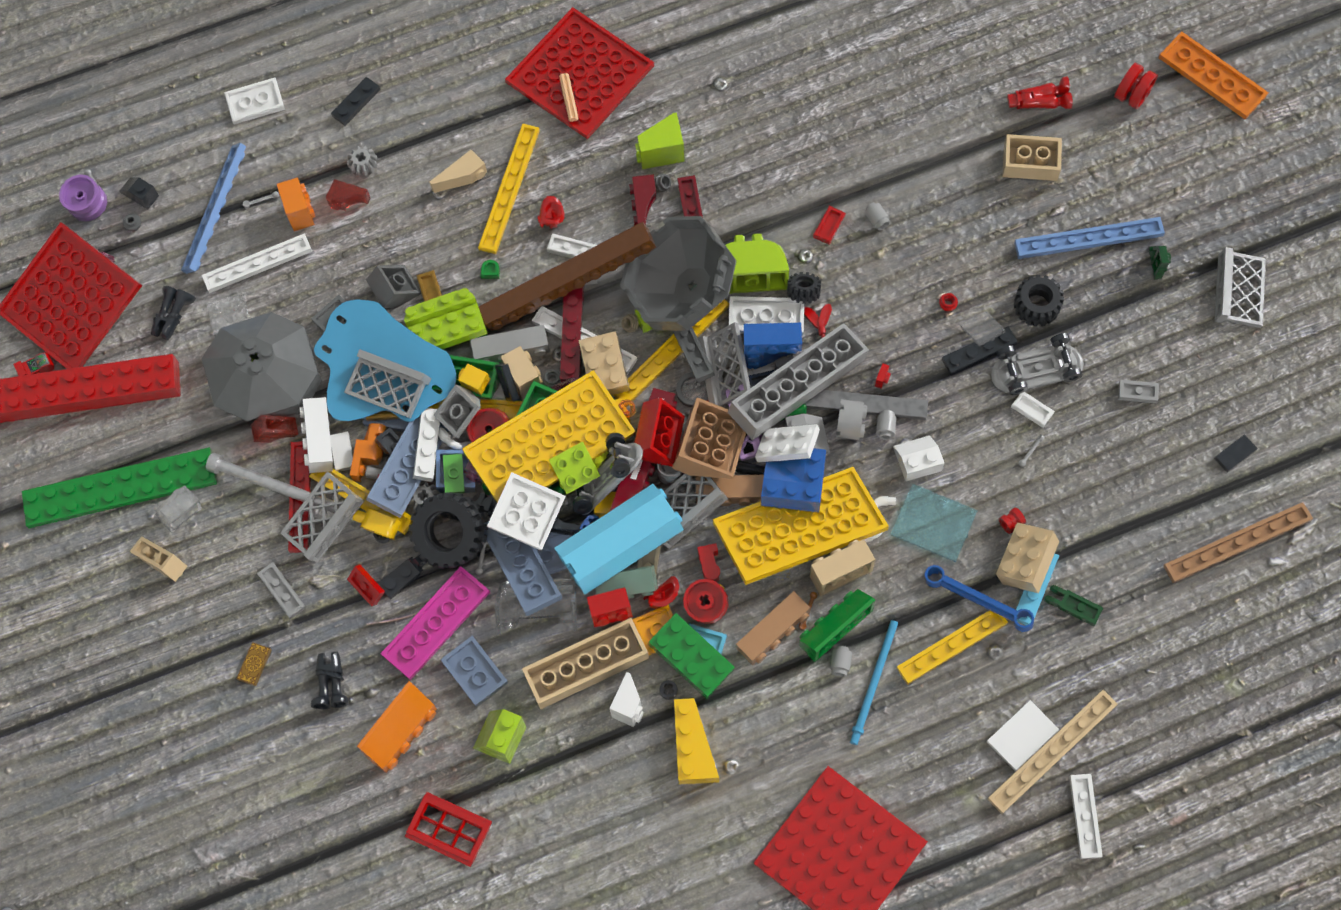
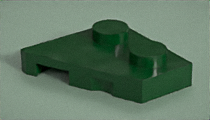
M1150 246L1148 249L1154 280L1162 279L1164 273L1167 272L1168 265L1171 263V254L1167 252L1166 246Z

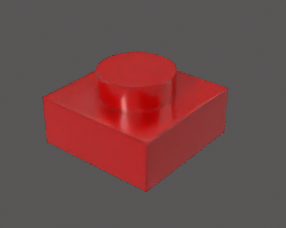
M882 363L876 378L875 387L882 389L884 383L888 384L891 376L889 365Z

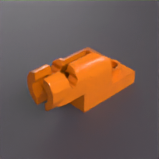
M371 423L368 425L364 440L356 439L350 470V477L354 482H361V478L365 475L366 471L365 465H379L381 462L383 450L374 440L387 430L385 425Z

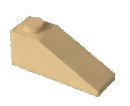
M470 150L429 182L431 189L436 193L472 184L485 176L487 173L486 166Z
M142 536L130 550V553L175 582L187 568V565L174 554Z

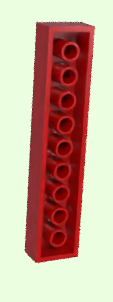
M173 354L0 379V423L181 397L179 362Z

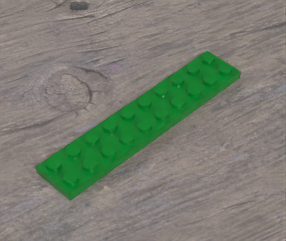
M208 447L23 490L22 498L26 527L33 528L217 485L216 474L206 470V463L212 454V450Z

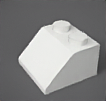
M930 435L893 446L905 481L943 470L944 460L938 445Z
M626 672L610 706L612 718L634 727L636 722L639 723L644 712L642 711L643 707L641 706L631 674Z

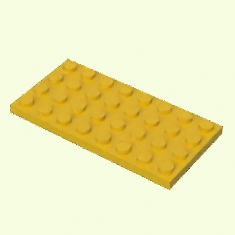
M593 370L462 448V451L496 503H498L511 472L548 488L559 481L549 459L583 441L592 460L608 451L605 442L608 435L620 433L626 440L635 435L636 431Z
M854 467L823 478L819 512L761 506L760 501L713 519V525L745 585L823 556L836 549L846 547L855 540L861 541L880 534L889 528Z

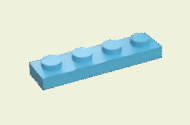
M1054 554L1039 593L1023 591L1016 608L1017 611L1028 609L1035 618L1059 555ZM1028 616L1027 618L1021 617L1017 622L1028 625L1031 623V619Z

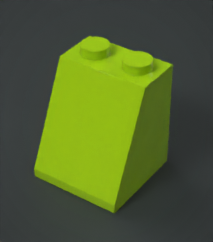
M677 112L672 113L637 136L638 143H635L637 163H641L642 170L685 162L684 142Z
M505 709L490 711L473 749L510 764L526 730L522 716Z

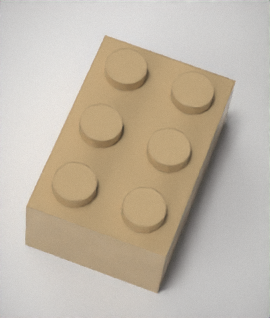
M1007 134L1004 143L1003 177L1058 181L1061 172L1062 138Z
M616 331L579 340L586 374L594 370L610 395L630 391Z
M1022 523L1016 524L996 573L1003 585L1039 593L1059 544L1054 531Z
M864 539L861 541L855 540L849 543L848 547L843 550L840 548L830 553V556L814 560L811 565L810 578L819 595L823 596L872 572L875 558Z

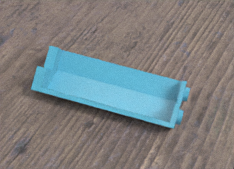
M654 484L648 486L554 548L560 560L569 570L574 581L584 594L595 589L684 530L680 523L683 521L677 511H673L666 500L665 492L661 488L658 490Z

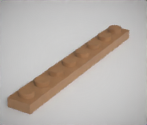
M1304 502L1172 560L1164 564L1163 567L1172 583H1175L1311 522L1313 517Z

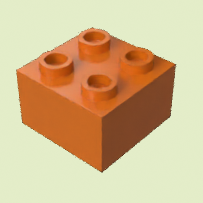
M298 177L278 183L279 194L293 231L315 225L313 218L316 217L315 212L311 206V200L304 183L300 184Z

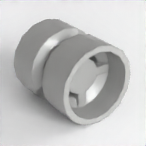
M657 464L659 480L665 485H672L683 475L682 472L672 469L671 466Z

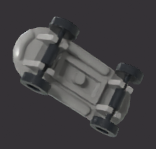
M1061 333L1050 339L1052 344L1050 347L1016 354L1014 346H1006L999 349L996 353L1000 360L995 363L991 378L993 384L999 390L1010 393V395H1018L1031 388L1060 381L1072 382L1080 379L1083 376V358L1075 348L1069 344L1066 345L1070 341L1069 334Z
M612 433L606 437V447L612 456L598 469L600 474L598 478L575 490L577 496L573 501V509L576 513L588 515L621 481L635 470L643 456V449L637 443L625 445V438L620 433Z

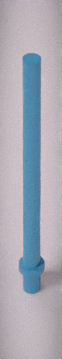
M890 621L856 725L852 728L853 734L850 743L853 745H858L860 736L864 733L863 727L898 626L896 621Z

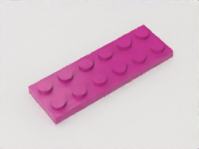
M460 566L382 651L381 655L411 681L489 595L490 590Z

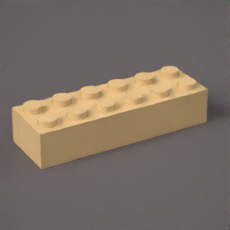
M629 618L522 668L541 710L649 659V655L632 618Z

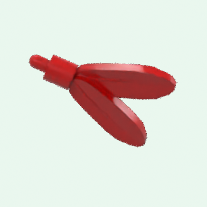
M831 304L823 306L820 317L812 308L804 307L805 317L818 329L821 338L826 335L825 326L831 315Z

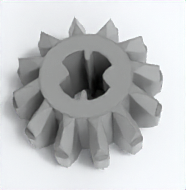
M366 145L363 149L358 146L356 151L351 149L352 154L347 155L348 167L353 174L357 173L359 177L362 174L367 177L368 172L373 173V168H377V155H375L374 150H368Z
M425 482L423 486L419 484L409 502V506L413 507L415 513L417 512L415 508L419 504H423L422 500L425 496L429 498L440 494L438 490H435V485L429 486L428 482Z

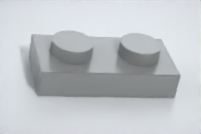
M1131 380L1119 381L1118 400L1157 404L1159 383Z

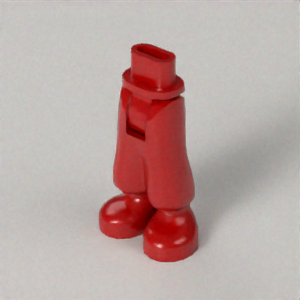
M1068 76L1062 77L1057 86L1053 83H1046L1015 91L1014 94H1007L1009 108L1017 107V109H1055L1059 106L1065 109H1072L1073 99L1071 92H1069Z

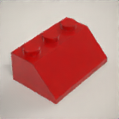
M662 398L643 402L635 443L642 447V460L645 462L673 467L685 416Z

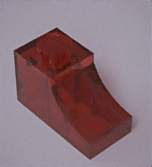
M334 179L326 195L327 202L332 209L344 211L353 204H368L371 199L368 189Z
M261 415L251 424L254 442L272 443L281 438L296 437L298 435L295 417Z

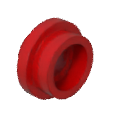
M946 293L940 297L939 305L944 311H953L958 305V299L954 294ZM949 301L951 302V305L945 304V302Z

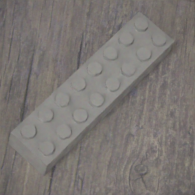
M843 323L733 400L728 414L754 440L862 363L869 349Z

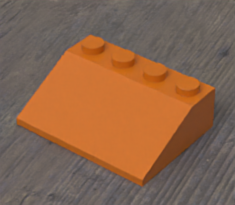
M408 681L357 747L367 759L387 773L388 770H392L397 765L399 756L409 750L410 742L414 737L420 736L427 721L430 722L435 717L437 708L413 683Z

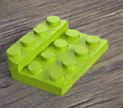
M467 288L408 307L405 310L404 322L406 327L423 340L440 349H445L487 334L475 296Z

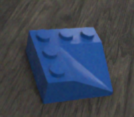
M801 322L744 324L743 351L746 367L748 369H757L775 362V360L782 356L802 351Z
M813 448L811 457L807 459L766 462L761 506L819 512L826 450Z

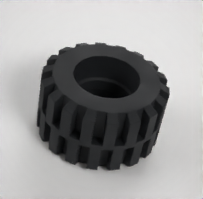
M1036 275L1035 278L1030 276L1028 280L1024 279L1022 284L1019 285L1014 299L1016 315L1020 314L1019 319L1021 321L1026 320L1028 325L1033 323V326L1036 327L1038 324L1045 326L1046 322L1048 324L1052 323L1053 319L1055 320L1058 317L1064 301V292L1060 290V284H1055V280L1053 278L1051 280L1048 279L1046 275L1044 277ZM1034 295L1042 296L1047 300L1048 305L1037 306L1030 301L1029 297Z

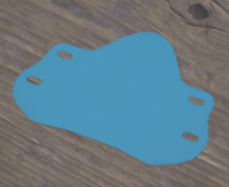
M357 299L346 301L339 305L330 315L326 330L314 347L315 355L330 367L327 407L331 416L340 421L357 420L387 410L344 393L359 357H357L359 349L424 373L431 378L429 385H425L411 419L392 412L403 421L410 422L415 420L428 407L444 400L456 383V370L450 355L410 331L375 301ZM340 315L343 318H345L347 322L345 324H342L336 319V317ZM327 345L332 349V352L330 354L322 350V346ZM365 364L362 365L360 370L361 376L370 372L369 367ZM383 371L375 374L377 382L386 379ZM372 376L363 380L366 388L374 384ZM399 377L391 380L393 388L402 385ZM360 382L354 384L352 392L355 393L363 390ZM388 382L379 386L382 394L390 391ZM414 383L407 387L410 395L417 391L419 385ZM437 385L443 392L441 394L436 393L432 390V386ZM376 388L368 391L370 399L379 396ZM404 388L395 392L398 400L407 396ZM392 394L384 397L386 405L395 402ZM405 401L400 404L402 411H404V405H408L410 407L409 401Z

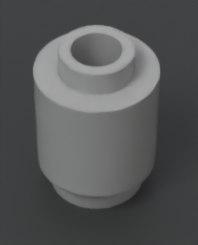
M871 203L866 207L865 215L874 228L880 231L890 225V217L880 203Z
M882 410L880 415L877 416L876 435L883 440H889L895 436L896 416L893 411Z
M837 646V649H833L830 664L832 675L846 677L847 673L850 672L852 652L849 651L848 647Z

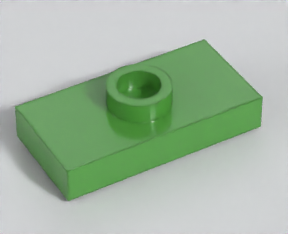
M462 454L443 455L445 493H465Z

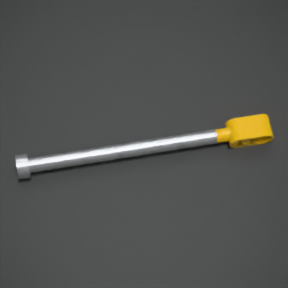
M212 453L206 463L207 471L215 474L221 471L302 502L311 493L224 461V456L217 453ZM321 496L314 498V506L322 505ZM326 498V504L334 503L333 500ZM335 507L326 508L327 511L335 513ZM367 509L366 512L357 510L351 520L361 523V528L394 540L401 524L400 520L371 509Z

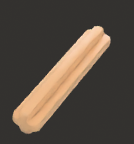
M560 74L559 77L569 121H577L578 114L569 74Z

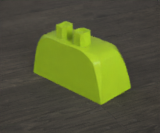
M753 234L752 241H745L743 235H735L734 242L726 244L728 250L737 260L729 294L787 290L789 267L785 253L780 245L769 240H763L762 234Z

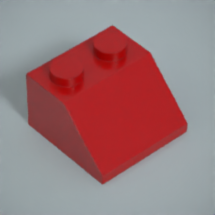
M625 587L586 597L594 627L606 626L609 623L625 621L633 617Z

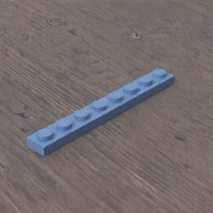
M242 143L231 146L181 271L186 274L197 271L201 265L200 259L207 250L206 244L213 235V227L220 218L219 212L226 203L225 198L232 188V180L237 175L239 163L245 156L246 146Z
M1156 217L1015 239L1014 244L1018 259L1163 237L1165 232L1161 218Z

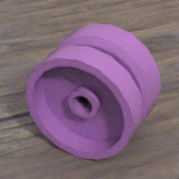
M72 176L61 186L59 192L60 202L79 221L95 220L105 211L107 195L89 176Z

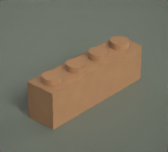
M734 475L732 479L711 477L720 490L728 497L721 506H730L731 504L748 506L751 503L761 501L764 475ZM696 476V481H701V476ZM696 484V494H699L700 485ZM704 485L703 494H710L714 490L712 485Z
M793 591L736 643V649L752 666L756 662L758 664L766 658V653L770 649L775 650L781 644L780 640L785 635L789 637L796 630L794 627L799 622L803 624L810 617V607Z

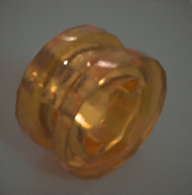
M629 399L622 400L618 406L625 417L629 419L635 414V404ZM628 406H630L631 411L627 410L626 412H624L623 407L627 408Z

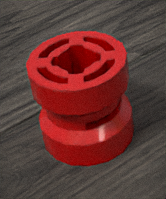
M1016 507L1011 509L1009 514L1002 515L998 519L1001 527L1008 534L1014 531L1017 523H1026L1024 515Z

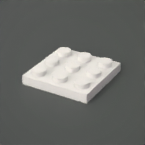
M511 472L487 527L542 551L566 496Z

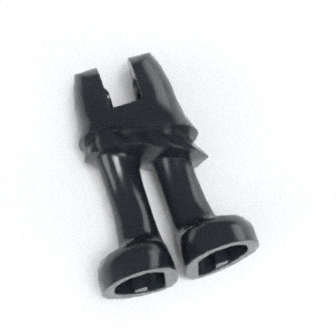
M163 286L162 293L164 297L159 313L156 314V317H153L151 335L158 337L161 334L162 339L169 340L180 323L179 320L182 316L179 314L185 303H194L196 298L181 289L176 290L171 286ZM175 299L170 313H168L171 303Z
M325 653L318 654L315 671L319 679V696L311 700V708L330 709L329 679L332 681L331 706L333 708L347 706L349 699L342 694L341 690L344 673L339 653H331V664L326 663Z

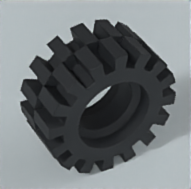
M799 272V275L794 273V276L791 275L790 279H788L787 294L792 301L796 300V303L802 301V304H806L807 301L812 303V301L815 302L820 298L821 279L819 280L818 276L815 277V274L809 275V272H806V274Z

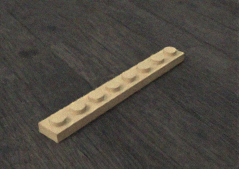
M1102 690L988 798L989 802L1003 814L1118 704Z

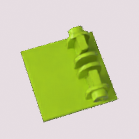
M583 441L549 459L559 479L558 483L566 494L600 476Z

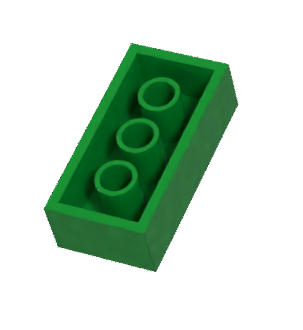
M677 613L654 635L648 644L706 699L715 692L735 669L724 656Z

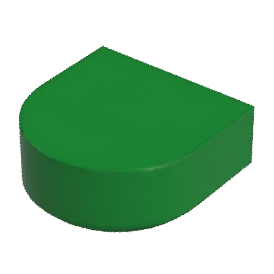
M494 260L485 261L481 266V279H500L499 264Z

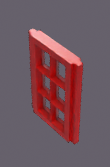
M426 792L406 831L405 837L471 867L488 834L492 821ZM428 805L443 812L438 822L424 816ZM447 814L462 820L457 831L442 824ZM421 819L436 826L431 836L417 830ZM465 823L481 829L476 839L461 833ZM440 828L455 834L450 845L435 838ZM459 837L474 843L470 853L454 847Z

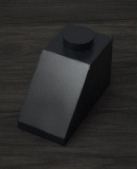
M139 177L129 178L119 190L121 194L146 209H149L159 197L154 186Z

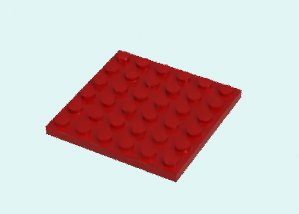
M572 7L505 78V82L588 139L655 65L645 55ZM564 73L569 74L578 114V120L570 122L559 77L560 74Z
M60 222L0 303V315L66 369L83 367L143 285L68 226Z
M827 766L756 859L754 865L811 910H878L928 841Z

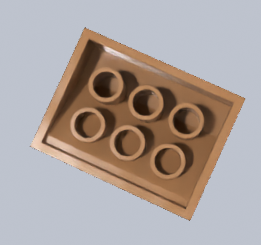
M696 398L690 410L672 469L690 476L732 479L746 432L728 414V409Z

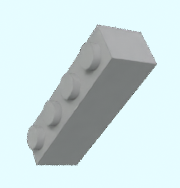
M544 325L471 339L473 357L478 360L502 363L500 356L519 346L522 347L523 351L527 350L530 356H542L550 352Z

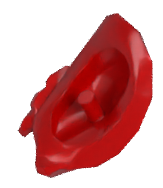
M547 196L543 200L540 215L537 216L541 228L544 225L549 226L551 229L556 228L558 224L563 222L565 213L560 200L555 196Z
M671 576L656 591H653V595L644 596L643 599H648L649 606L654 609L667 606L678 595L680 588L678 579L675 576Z

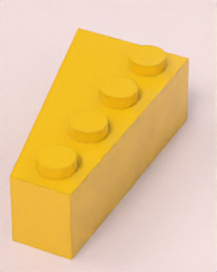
M674 699L679 785L718 783L719 775L695 699Z

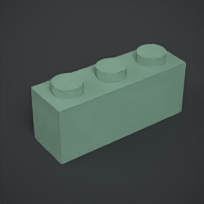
M654 565L620 571L596 587V595L624 587L628 599L633 598L634 594L639 593L642 596L653 595V591L658 589Z

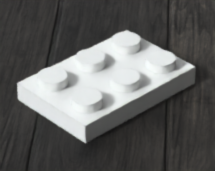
M817 424L770 428L763 433L755 458L757 462L810 458L820 429Z

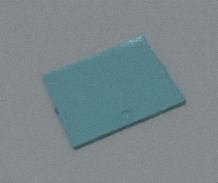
M912 484L903 507L900 508V514L893 527L891 536L956 562L965 539L968 538V532L978 510Z

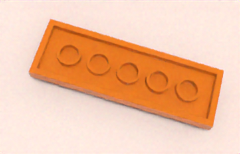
M1182 31L1159 55L1160 60L1245 120L1269 93Z

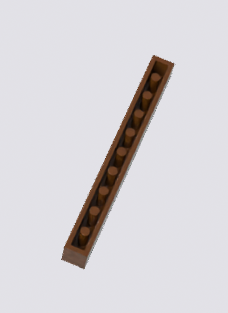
M641 222L478 306L484 324L492 332L500 330L504 325L515 322L526 314L533 313L537 308L548 305L559 297L566 296L574 289L581 288L586 283L597 280L608 272L615 271L619 266L630 263L643 254H648L652 249L656 248L649 229Z

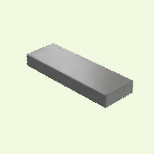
M274 562L257 573L290 620L306 609V606Z

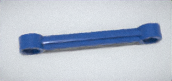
M932 565L926 569L925 582L929 587L938 588L942 586L1014 622V626L1018 631L1027 632L1033 628L1034 615L1030 610L1020 609L1017 611L946 576L940 566ZM940 573L942 575L939 581L928 579V576ZM1028 616L1031 619V623L1025 626L1017 622L1021 617L1027 618Z

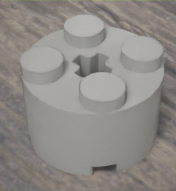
M841 399L840 404L844 406H840L837 431L841 432H837L836 437L854 440L864 438L865 424H862V419H866L867 405L860 401Z

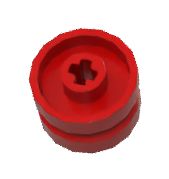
M1135 62L1122 79L1114 97L1121 102L1129 98V106L1137 110L1150 94L1158 74L1149 70L1143 75L1144 67Z
M485 408L478 410L467 426L468 437L471 442H474L489 433L487 431L489 425L494 430L511 419L500 409Z
M699 579L691 583L683 597L684 608L687 614L695 621L703 624H712L721 620L727 613L729 599L725 589L716 581L710 579ZM708 598V600L710 601V604H709V605H707V604L704 605V604H703L704 599Z

